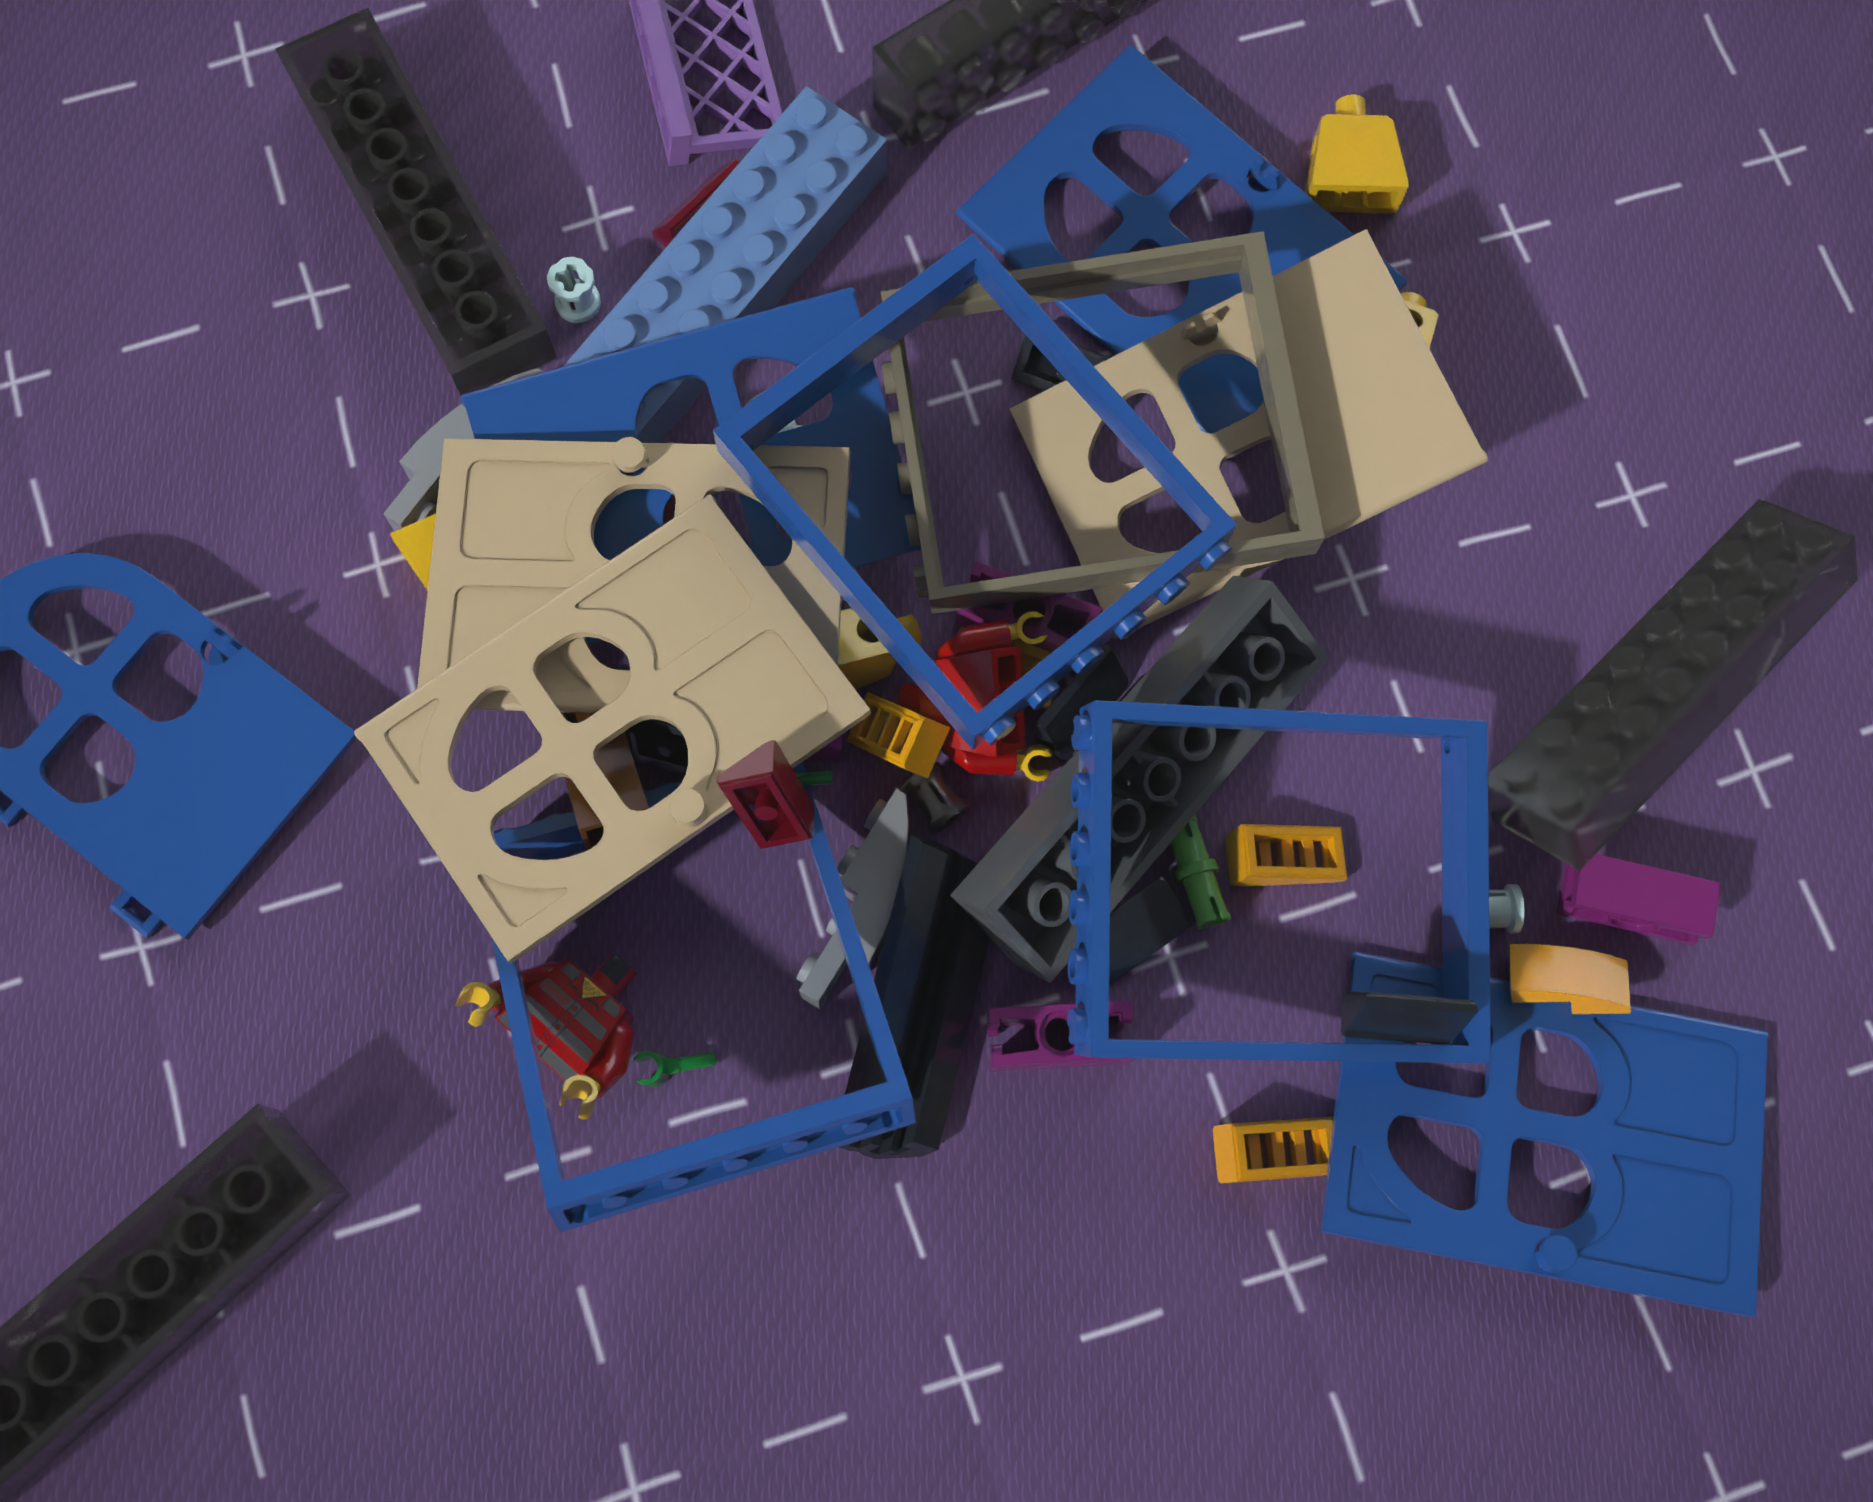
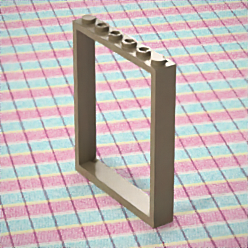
M1264 231L1008 271L1037 304L1239 273L1290 533L1229 542L1228 544L1232 548L1231 552L1222 558L1211 570L1317 553L1325 536ZM976 281L924 322L1003 309ZM899 289L881 291L882 302ZM904 337L889 347L891 361L881 362L886 395L894 393L897 395L899 411L889 413L893 444L904 443L907 462L897 463L901 494L902 496L912 494L915 513L905 515L910 547L921 546L923 565L913 567L918 599L929 598L931 614L1140 582L1179 551L944 587ZM1200 566L1193 573L1204 572L1206 570L1202 566Z

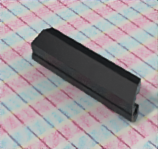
M918 833L912 834L910 837L874 978V983L913 1098L916 1123L838 1147L848 1151H856L874 1159L923 1157L939 1150L990 937L950 896L978 863L956 850ZM865 1017L845 1094L885 1083Z

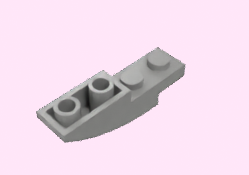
M535 368L507 378L495 385L539 374L544 371ZM462 403L432 426L399 461L410 481L383 513L394 531L436 514L444 438L475 439L466 408Z
M898 789L895 790L888 802L882 799L878 800L865 822L864 827L869 829L870 832L860 848L851 845L837 867L839 876L842 877L841 882L846 897L853 901L850 910L870 969L883 946L907 853L908 815L906 794ZM831 918L826 928V932L832 935L821 954L815 950L810 953L796 978L803 983L799 989L801 999L820 1010L848 965L833 918Z

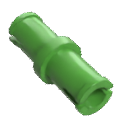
M1194 815L1171 841L1170 847L1178 868L1174 872L1178 885H1184L1196 920V928L1204 930L1208 928V923H1210L1212 928L1229 921L1231 915L1227 911L1215 876L1219 872L1215 859H1209L1197 824V817Z

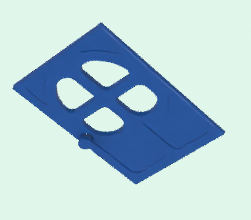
M1131 44L963 205L959 206L955 212L957 217L1017 270L1071 262L1059 253L1052 242L1044 216V199L1047 191L1055 182L1064 178H1074L1081 182L1119 215L1122 220V224L1086 259L1133 252L1144 244L1160 248L1192 243L1193 241L1171 223L1169 217L1209 179H1219L1226 182L1249 204L1252 212L1250 233L1264 231L1272 276L1354 235ZM1116 131L1152 132L1182 144L1189 152L1190 157L1153 194L1142 196L1131 189L1095 157L1093 148L1098 140ZM1383 259L1400 292L1406 286L1408 280ZM1239 273L1188 280V293L1184 301L1174 310L1154 317L1131 315L1120 308L1106 294L1054 301V303L1115 356L1242 292ZM1233 354L1211 356L1186 369L1179 379V387L1199 428L1205 433H1215L1256 412L1264 401L1258 368L1246 359ZM1237 454V455H1235V456H1233V457H1231V458H1229V459H1230V460H1234L1235 458H1237V456H1238L1239 454Z
M853 287L841 289L461 395V401L466 408L475 439L617 442L625 437L638 439L637 417L645 397L654 388L678 379L695 377L701 379L707 385L717 421L720 425L742 408L733 379L734 370L739 364L752 359H770L783 361L795 366L800 365L861 319L855 301L856 293ZM872 360L830 392L832 409L825 419L776 433L762 444L768 446L849 447L853 479L848 490L844 558L853 569L921 550V546L910 547L905 515L915 513L912 494L904 496L901 494L897 463H902L898 446L893 444L890 418ZM640 468L635 473H622L627 476H637L643 473L644 470ZM631 489L614 497L600 513L595 524L594 543L597 551L604 558L611 560L663 526L665 509L674 495L669 491L661 489ZM739 494L751 534L749 548L763 566H778L782 564L791 553L792 539L784 538L779 534L773 515L763 504ZM586 637L588 644L602 641L599 638Z
M1353 951L1351 955L1352 965L1348 991L1443 998V968ZM1490 977L1491 1063L1486 1064L1485 1086L1481 1097L1472 1098L1409 1085L1398 1075L1396 1062L1340 1061L1320 1233L1748 1318L1756 1317L1767 1042L1769 1034L1765 1030L1631 1004V1014H1572L1571 1002L1512 1003L1510 981ZM1534 1030L1565 1036L1577 1043L1588 1055L1597 1076L1598 1093L1594 1104L1585 1114L1577 1117L1564 1116L1529 1109L1520 1104L1516 1091L1522 1035L1525 1032ZM1343 1036L1342 1043L1398 1044L1403 1042ZM1408 1116L1464 1127L1472 1130L1477 1135L1479 1151L1473 1204L1468 1210H1455L1435 1201L1416 1187L1403 1173L1393 1159L1387 1141L1388 1129L1394 1118ZM1516 1139H1525L1569 1149L1582 1160L1587 1168L1591 1181L1590 1197L1582 1213L1568 1226L1553 1229L1526 1224L1518 1221L1509 1212L1507 1195L1511 1149ZM1544 1239L1539 1246V1251L1535 1252L1537 1244Z

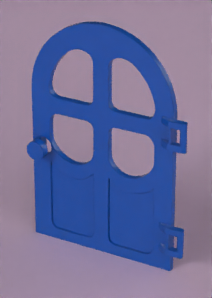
M63 554L32 562L0 579V652L5 650L17 651L55 681L62 690V697L59 703L22 745L14 749H6L0 745V791L14 801L7 810L0 806V821L8 827H12L25 811L28 812L124 889L110 905V909L145 938H151L165 922L183 938L189 940L357 738L354 730L157 578L127 561L100 554ZM85 588L102 589L130 599L134 606L133 617L100 656L89 665H79L42 636L33 625V616L38 605L48 596L60 591ZM163 634H173L191 646L200 656L203 665L202 687L196 702L184 715L170 721L157 722L148 719L121 698L117 692V683L155 638ZM208 643L212 645L209 651V661L211 664L206 661L204 655ZM91 716H99L132 744L135 752L134 770L128 782L113 795L96 802H72L50 785L45 776V767L48 761L85 719ZM135 899L152 912L145 922L128 909Z

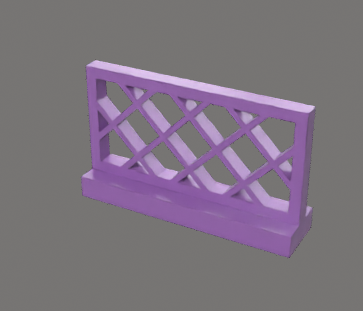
M628 0L668 165L689 164L690 154L753 148L768 129L755 130L742 122L748 112L754 108L770 118L771 125L782 114L753 0H738L731 9L717 0H692L693 2L684 13L665 3V0ZM701 7L722 19L712 32L692 20ZM730 25L749 37V42L742 50L721 38ZM683 29L703 41V44L694 55L675 44L676 37ZM712 48L733 60L723 74L702 61ZM741 66L757 75L760 79V83L753 92L732 80V77ZM693 71L714 83L704 97L685 84L686 79ZM723 89L744 102L734 116L712 103ZM691 104L695 106V109L693 111L691 108ZM703 113H706L725 125V127L719 134L698 136L695 123Z

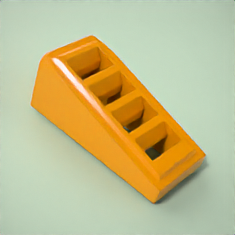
M867 692L864 702L871 710V715L851 728L846 741L903 769L928 778L950 727ZM888 713H890V714H889V717H888V719H887V721H886V723H885V726H884V728H883V730H882V732H881V735H880V737H879V739H878V742L876 743V740H877V738H878V736H879V733H880V731H881V729H882V727H883V724H884V722H885V720H886V717H887Z
M1240 824L1226 834L1225 845L1229 883L1231 886L1335 883L1347 880L1341 827ZM1313 842H1320L1323 868L1316 867ZM1276 843L1278 866H1272L1270 844ZM1293 843H1298L1300 867H1295Z
M1333 1116L1231 1123L1214 1126L1213 1141L1218 1181L1220 1183L1327 1175ZM1304 1130H1311L1315 1164L1312 1165L1307 1164ZM1283 1132H1288L1292 1166H1286ZM1259 1134H1265L1269 1168H1263Z

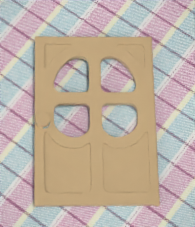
M1367 229L1273 276L1325 539L1488 462L1486 452L1479 445ZM1243 292L1094 366L1124 400L1139 393H1148L1155 398L1176 442L1172 453L1237 524L1229 542L1290 533L1286 512L1261 523L1246 521L1241 515L1221 474V467L1227 459L1259 443L1271 440L1264 401L1258 410L1248 417L1215 433H1205L1199 428L1179 387L1180 376L1186 369L1214 355L1233 354L1246 359L1257 367ZM1067 380L1010 408L1081 565L1157 554L1135 547L1127 542L1121 534L1119 523L1120 517L1126 509L1165 489L1145 467L1112 483L1100 481L1095 477L1091 470V452L1105 422ZM1281 560L1191 573L1186 577L1190 582L1189 586L1177 598L1165 606L1158 600L1143 612L1147 619L1139 628L1220 590L1232 576L1248 577ZM1139 582L1096 588L1093 591L1104 611Z
M625 437L617 442L444 438L417 689L610 561L597 551L594 543V529L600 513L617 495L631 489H661L669 491L676 499L675 517L709 494L712 495L720 491L736 492L760 503L761 501L720 455L716 444L641 443L633 437ZM761 445L753 452L844 557L850 469L849 447ZM640 468L644 470L643 473L637 476H627L622 473H635ZM792 539L791 553L782 564L763 567L838 666L842 596ZM580 637L566 642L545 656L537 666L536 676L560 712L596 713L624 692L630 679V670H617L606 667L594 657L588 646L587 638ZM497 690L490 693L474 709L524 711L514 695L506 690Z
M709 494L357 728L354 734L364 744L507 961L513 963L734 810L717 784V776L771 740H776L790 765L794 768L871 715V710L719 508L716 499ZM593 637L610 642L621 649L629 659L630 679L628 686L614 701L580 723L567 721L538 681L536 676L537 666L545 656L575 638ZM497 690L509 691L514 695L542 737L540 750L487 787L476 792L465 791L458 787L452 774V758L459 733L471 712L487 695ZM649 719L662 720L677 727L685 738L688 748L686 775L681 785L673 793L653 807L643 811L630 810L596 763L597 752L608 742L641 721ZM558 777H567L574 782L603 825V836L596 846L583 853L554 860L525 859L512 856L501 850L494 838V826L500 816Z

